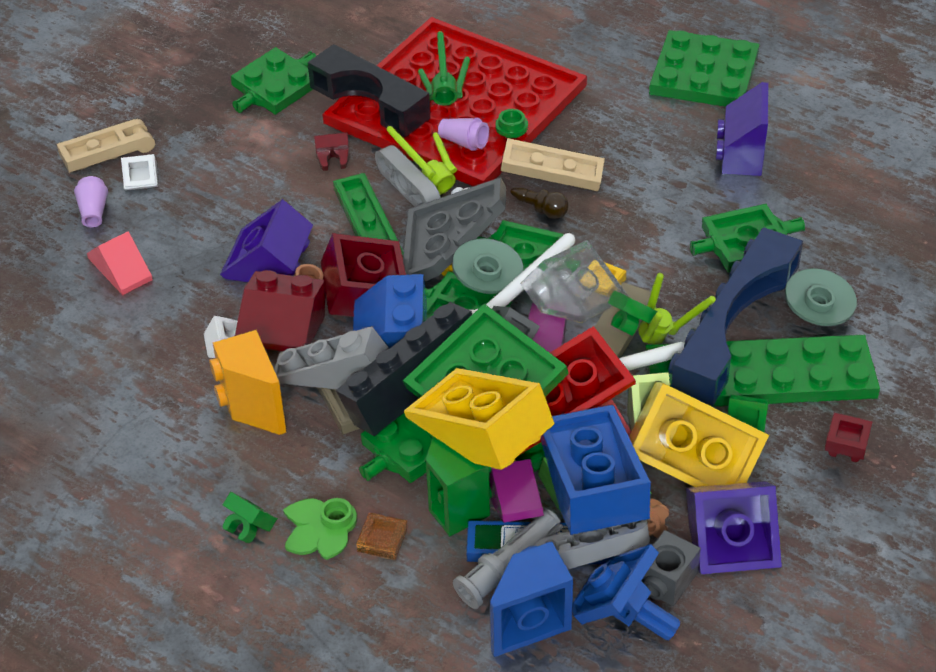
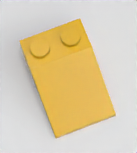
M456 368L404 410L406 418L471 462L500 470L510 466L518 455L530 445L538 442L541 436L555 424L540 383Z
M655 382L629 436L641 462L693 487L747 483L769 437L768 434L659 382Z

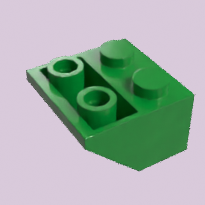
M433 436L426 457L429 512L450 537L468 528V521H482L490 516L492 492L489 486V473H491L492 468L471 462Z

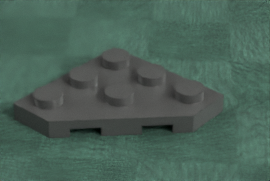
M501 177L408 209L403 254L406 275L423 274L424 282L439 276L452 263L456 250L462 244L476 239L506 209V186Z

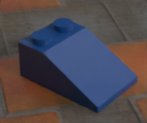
M614 405L552 416L555 424L540 439L559 508L570 535L650 519L651 482Z

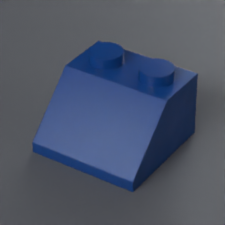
M423 274L386 276L354 301L353 331L372 326L389 349L403 339L410 329L421 325L427 320V299Z
M552 541L539 546L527 547L521 552L512 555L490 600L491 652L494 657L572 629L573 578Z

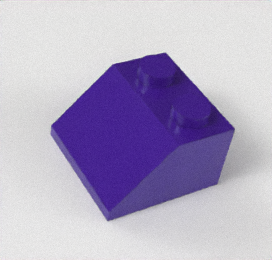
M761 82L727 105L725 119H718L717 139L723 140H717L716 160H722V174L762 176L768 129L769 83Z
M280 200L241 229L220 275L225 279L249 282L255 271L270 270L277 274L293 276L296 268L300 266L298 262L300 255L310 243L308 236L313 224L286 201Z
M761 481L686 488L689 530L692 543L701 548L698 569L700 574L782 567L775 485Z

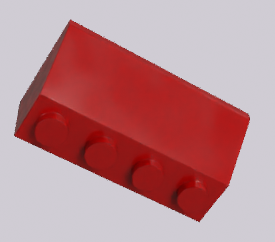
M593 326L550 352V354L567 366L569 374L545 399L552 416L593 409L635 385L636 380ZM541 439L538 442L530 445L522 453L539 444L541 442Z

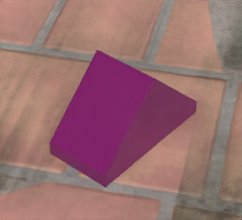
M530 459L515 461L502 470L492 468L490 474L492 498L490 500L503 522L544 516Z

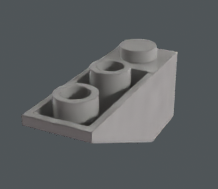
M371 326L280 352L274 371L281 384L338 389L346 383L352 374L363 370L376 360L379 353L389 348Z

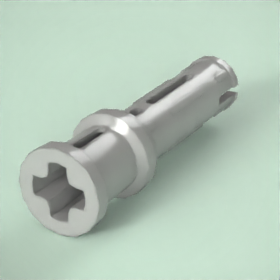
M549 509L543 510L544 516L536 517L493 554L482 555L478 559L476 567L465 576L459 575L453 580L455 591L468 606L478 609L483 604L482 599L498 586L513 554L519 553L527 547L534 546L538 540L555 535L562 530L561 521L553 511Z

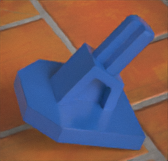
M652 544L614 556L605 564L599 566L590 575L572 603L573 616L581 624L614 616L630 627L632 622L636 620L665 640H670L680 626L679 619L648 600L651 591L641 581L659 554Z

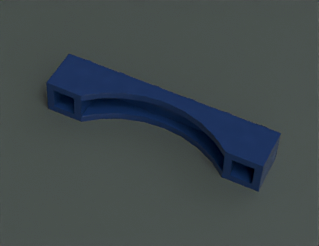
M763 227L755 240L750 239L748 241L743 259L741 261L736 260L732 266L728 282H722L719 285L715 295L716 301L702 312L697 329L692 328L689 331L681 354L676 352L672 357L668 373L672 374V388L707 405L714 406L729 379L731 354L726 343V333L730 324L742 310L754 301L770 293L785 289L787 282L799 268L803 240Z

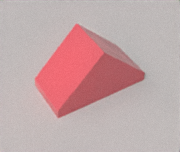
M129 231L97 246L87 253L88 259L122 295L153 280Z

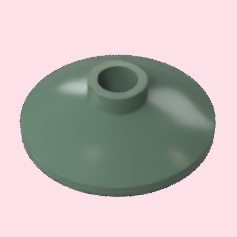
M481 238L470 240L456 250L453 256L452 268L457 279L466 287L481 293L497 294L523 272V263L519 254L509 245L498 240Z
M811 268L798 271L791 276L785 287V299L790 309L797 316L812 324L820 326L842 324L852 317L857 306L856 294L851 285L841 276L828 270Z

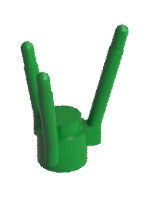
M439 31L437 33L440 72L435 75L431 83L423 69H419L418 73L426 91L429 92L430 101L434 100L435 103L446 106L453 104L457 98L463 97L462 87L468 71L470 58H464L456 82L454 76L447 72L444 34L442 31Z

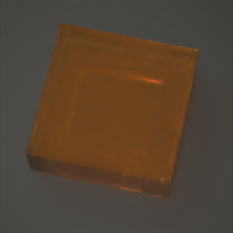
M369 512L356 543L357 552L396 560L408 530L407 520Z

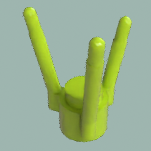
M392 126L387 127V132L422 169L421 172L436 186L440 195L452 188L456 181V177L453 174L456 173L457 168L450 161L445 146L437 132L433 133V138L443 162L431 160L426 163Z
M658 273L647 304L648 307L658 312L650 324L645 321L640 323L638 331L642 341L656 345L662 343L668 334L676 335L681 327L716 301V298L714 296L708 297L680 319L672 321V316L667 310L656 308L664 278L662 273Z

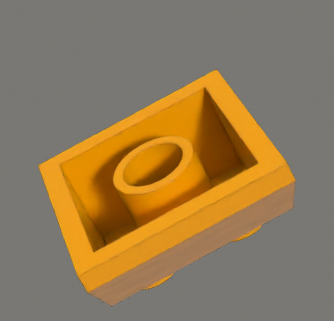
M257 330L213 342L215 358L210 359L209 363L215 381L220 382V384L214 385L220 407L227 406L232 420L278 435L287 433L279 380Z

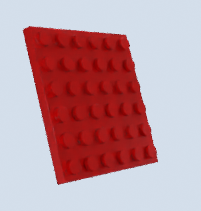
M430 17L376 66L426 91L418 70H424L430 83L435 75L440 72L437 33L439 31H442L444 34L447 72L454 76L456 82L464 58H470L468 71L462 87L463 97L457 98L453 104L446 106L439 105L434 100H431L430 119L405 137L404 140L426 163L431 160L443 162L433 138V133H438L440 121L444 118H480L482 122L487 123L489 126V138L484 148H477L472 151L445 138H441L450 161L457 168L456 173L453 174L456 180L474 187L496 179L503 172L501 171L507 138L500 135L495 127L496 120L502 111L517 109L524 113L525 118L528 120V130L524 135L514 138V140L531 143L587 86V76ZM345 96L339 98L322 114L323 124L380 148L394 145L409 160L415 162L387 132V128L380 124V110L377 101L364 96Z

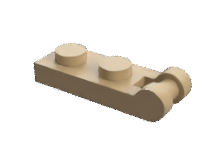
M133 119L58 143L57 148L61 159L70 173L137 150L147 153L154 148L155 140L147 132V127L142 120Z

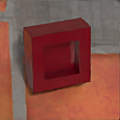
M347 133L314 136L316 158L321 169L327 171L328 160L333 157L339 159L341 169H345L349 156Z
M834 413L824 451H828L832 457H836L837 454L849 456L853 462H858L860 459L864 460L873 421Z

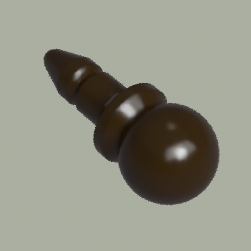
M513 188L510 191L519 201L534 205L536 212L544 213L551 219L562 218L568 211V200L559 192L549 193V191L543 189L537 193L526 188Z

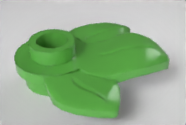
M314 498L304 499L283 509V512L297 527L288 537L285 549L299 555L311 554L318 550L324 559L337 556L346 548L348 533L356 526L357 513L355 508L342 498H332L326 502Z

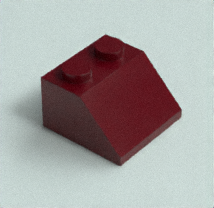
M332 233L321 259L328 312L331 315L354 317V301L386 276L406 275L399 241Z
M270 270L255 271L244 288L235 336L257 330L264 348L276 351H285L289 348L311 344L325 318L324 280L312 279L307 275H282Z

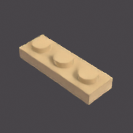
M507 138L501 171L599 191L605 158Z

